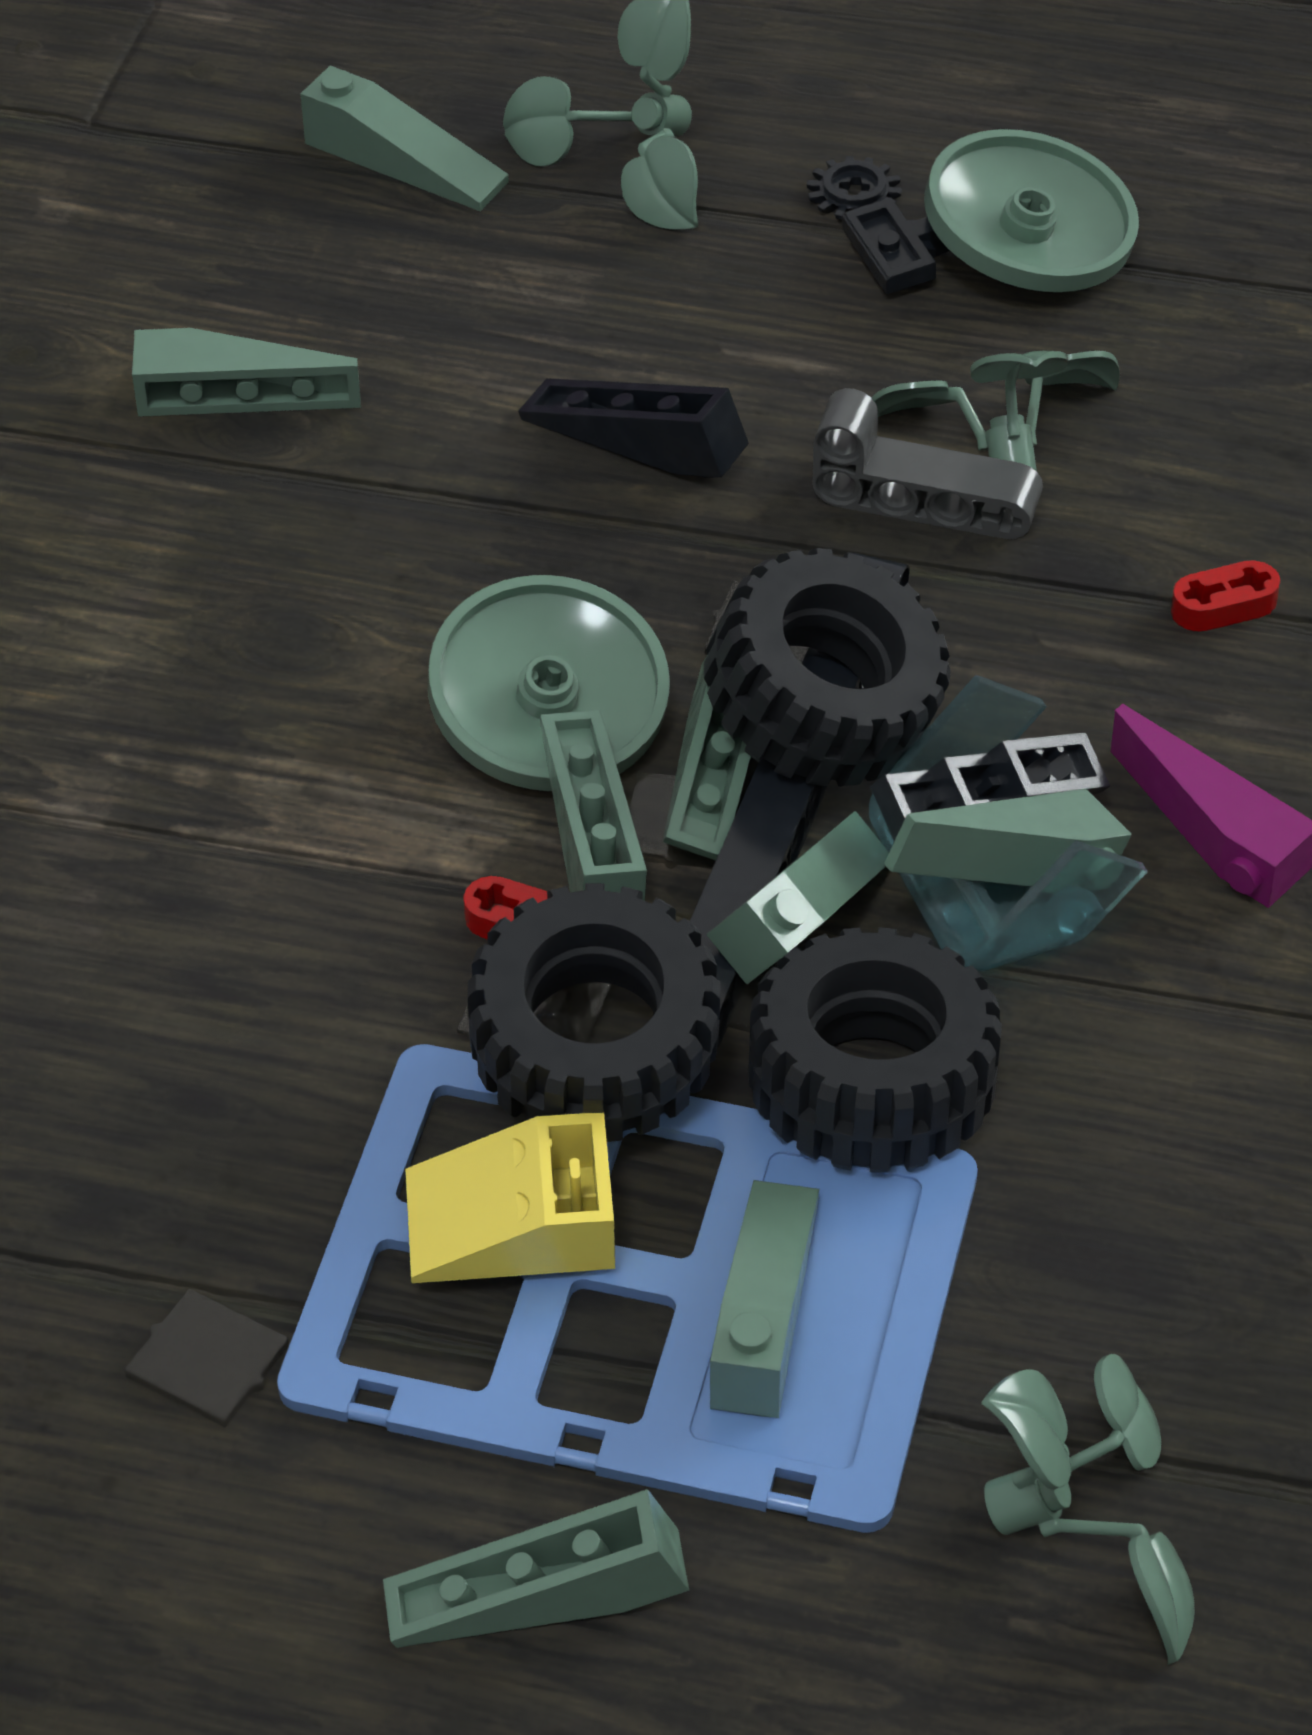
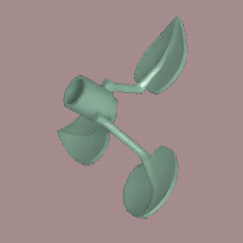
M634 0L627 6L620 18L617 36L619 50L625 62L632 66L641 67L640 79L655 92L642 95L633 105L632 111H569L571 92L568 85L557 78L547 76L536 77L523 83L508 101L503 118L504 135L516 153L527 163L535 166H551L560 162L572 146L573 128L570 121L634 122L643 134L653 136L639 144L638 152L641 157L630 160L622 170L621 189L627 206L638 218L653 226L674 230L694 229L698 227L696 212L698 176L696 162L689 147L683 141L674 138L681 136L688 130L692 119V111L684 97L671 94L672 89L669 85H662L657 81L674 79L685 65L691 37L689 0Z
M1032 351L1024 354L1004 353L987 356L975 361L970 367L971 378L975 382L986 383L1005 380L1007 415L991 419V429L986 432L964 390L961 387H948L946 381H920L892 385L875 393L872 399L877 405L878 417L903 409L941 405L956 401L977 438L978 451L988 450L989 457L1022 463L1037 471L1034 446L1037 445L1035 430L1042 385L1086 383L1104 386L1116 391L1120 378L1119 363L1113 354L1106 351H1087L1066 354L1060 351ZM1017 379H1025L1027 384L1032 385L1026 424L1024 423V416L1018 414Z
M1108 1354L1100 1358L1094 1371L1096 1395L1102 1412L1113 1428V1431L1106 1439L1069 1457L1068 1447L1064 1443L1068 1433L1067 1420L1062 1405L1050 1382L1043 1374L1033 1369L1022 1370L1005 1377L982 1400V1405L988 1408L1006 1426L1030 1467L989 1480L985 1484V1503L993 1524L1003 1535H1009L1039 1525L1044 1537L1061 1532L1123 1536L1131 1539L1128 1549L1135 1577L1163 1640L1168 1657L1167 1665L1175 1663L1181 1658L1190 1637L1195 1609L1194 1595L1188 1574L1169 1539L1162 1532L1149 1536L1147 1529L1142 1524L1059 1518L1062 1514V1509L1069 1507L1071 1504V1491L1068 1481L1071 1472L1115 1450L1121 1444L1129 1461L1137 1471L1152 1468L1157 1463L1161 1452V1434L1157 1418L1148 1399L1136 1384L1131 1371L1120 1356Z

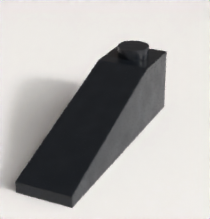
M546 378L518 410L523 421L678 475L702 476L704 478L722 477L749 444L729 388Z

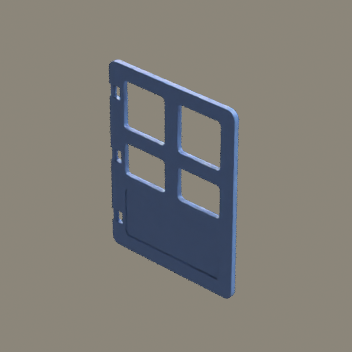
M420 1044L406 1049L400 1055L278 1374L279 1396L286 1407L293 1411L348 1422L349 1419L387 1427V1431L553 1467H555V1464L593 1471L596 1476L759 1511L766 1512L767 1509L799 1515L807 1517V1521L857 1532H874L889 1523L893 1515L976 1187L978 1168L976 1161L969 1153L957 1148L940 1159L933 1154L928 1156V1163L924 1166L908 1170L905 1169L904 1164L890 1166L889 1172L870 1173V1166L852 1165L851 1170L833 1167L831 1159L820 1155L817 1160H814L801 1153L796 1148L797 1141L793 1139L788 1143L785 1142L769 1127L770 1119L766 1120L757 1109L690 1096L689 1106L673 1118H669L665 1113L661 1114L659 1127L645 1134L716 1148L723 1153L692 1254L686 1258H675L615 1245V1269L520 1276L524 1281L489 1384L483 1390L470 1391L347 1365L339 1361L377 1255L386 1249L410 1253L407 1203L402 1202L398 1197L406 1178L405 1169L411 1165L433 1102L440 1096L449 1095L498 1105L497 1092L493 1093L486 1090L478 1076V1064L476 1060L472 1059V1053ZM636 1128L623 1131V1138L627 1134L637 1133ZM622 1140L607 1142L610 1176ZM753 1180L819 1189L818 1206L779 1418L710 1409V1359L721 1304ZM588 1289L666 1305L675 1311L643 1417L636 1423L626 1424L543 1406L537 1402L571 1295L577 1290ZM359 1389L395 1396L391 1409L387 1410L355 1403ZM565 1433L603 1440L599 1455L561 1447ZM775 1477L814 1485L811 1500L772 1492Z

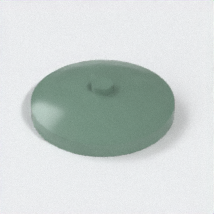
M1012 129L988 130L970 134L948 145L936 158L924 193L925 211L928 220L939 239L951 252L972 268L993 279L1030 290L1045 292L1077 291L1107 281L1118 273L1127 262L1139 229V216L1134 199L1122 180L1108 166L1090 153L1071 143L1031 131Z
M530 575L503 580L489 585L465 599L446 618L436 635L431 649L427 677L428 699L436 724L449 744L466 761L487 775L502 782L542 791H552L540 727L541 714L601 710L620 774L635 764L653 744L664 720L670 688L669 668L661 643L653 629L633 607L611 592L594 584L553 575Z

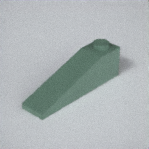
M329 66L300 93L304 138L307 145L477 211H481L509 183L506 172L373 81Z
M195 328L134 330L132 378L138 416L361 408L357 358Z
M706 656L701 665L687 717L663 842L716 860L735 818L751 756L745 752L747 745L740 738L733 740L721 723L724 718L723 713L716 714L707 694L710 686H707L704 680L703 663L707 658Z
M601 710L541 714L540 727L570 892L584 891L585 883H604L605 891L620 893L622 886L642 891L643 900L645 901L647 869Z
M1085 788L909 813L902 824L884 865L891 872L1066 890L1107 883L1118 870L1121 863L1120 857L1132 834Z
M854 811L706 935L744 982L748 984L790 952L886 867L884 862L889 851L858 813Z
M753 1180L721 1304L710 1359V1409L779 1418L819 1200V1189Z
M648 1489L383 1579L390 1641L396 1648L618 1614L689 1591L679 1530Z

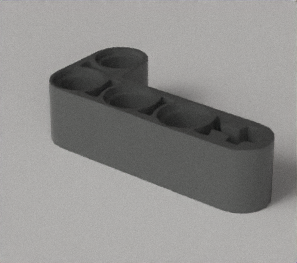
M849 388L837 390L830 396L813 445L812 484L815 493L821 500L840 508L1003 539H1016L1024 536L1029 531L1043 489L1042 478L1033 468L1018 462L877 436V405L870 396L862 391Z

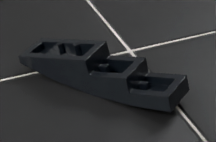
M1085 732L1002 741L988 753L945 757L929 770L885 774L872 784L870 788L895 841L909 813L1085 788L1094 795L1105 791L1110 787V784Z

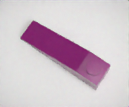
M1121 704L1115 710L1110 752L1218 877L1228 882L1237 892L1246 894L1269 908L1312 868V820L1128 706Z

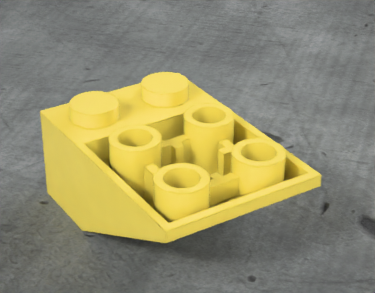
M604 1112L536 1116L405 1169L411 1283L615 1269L614 1215Z

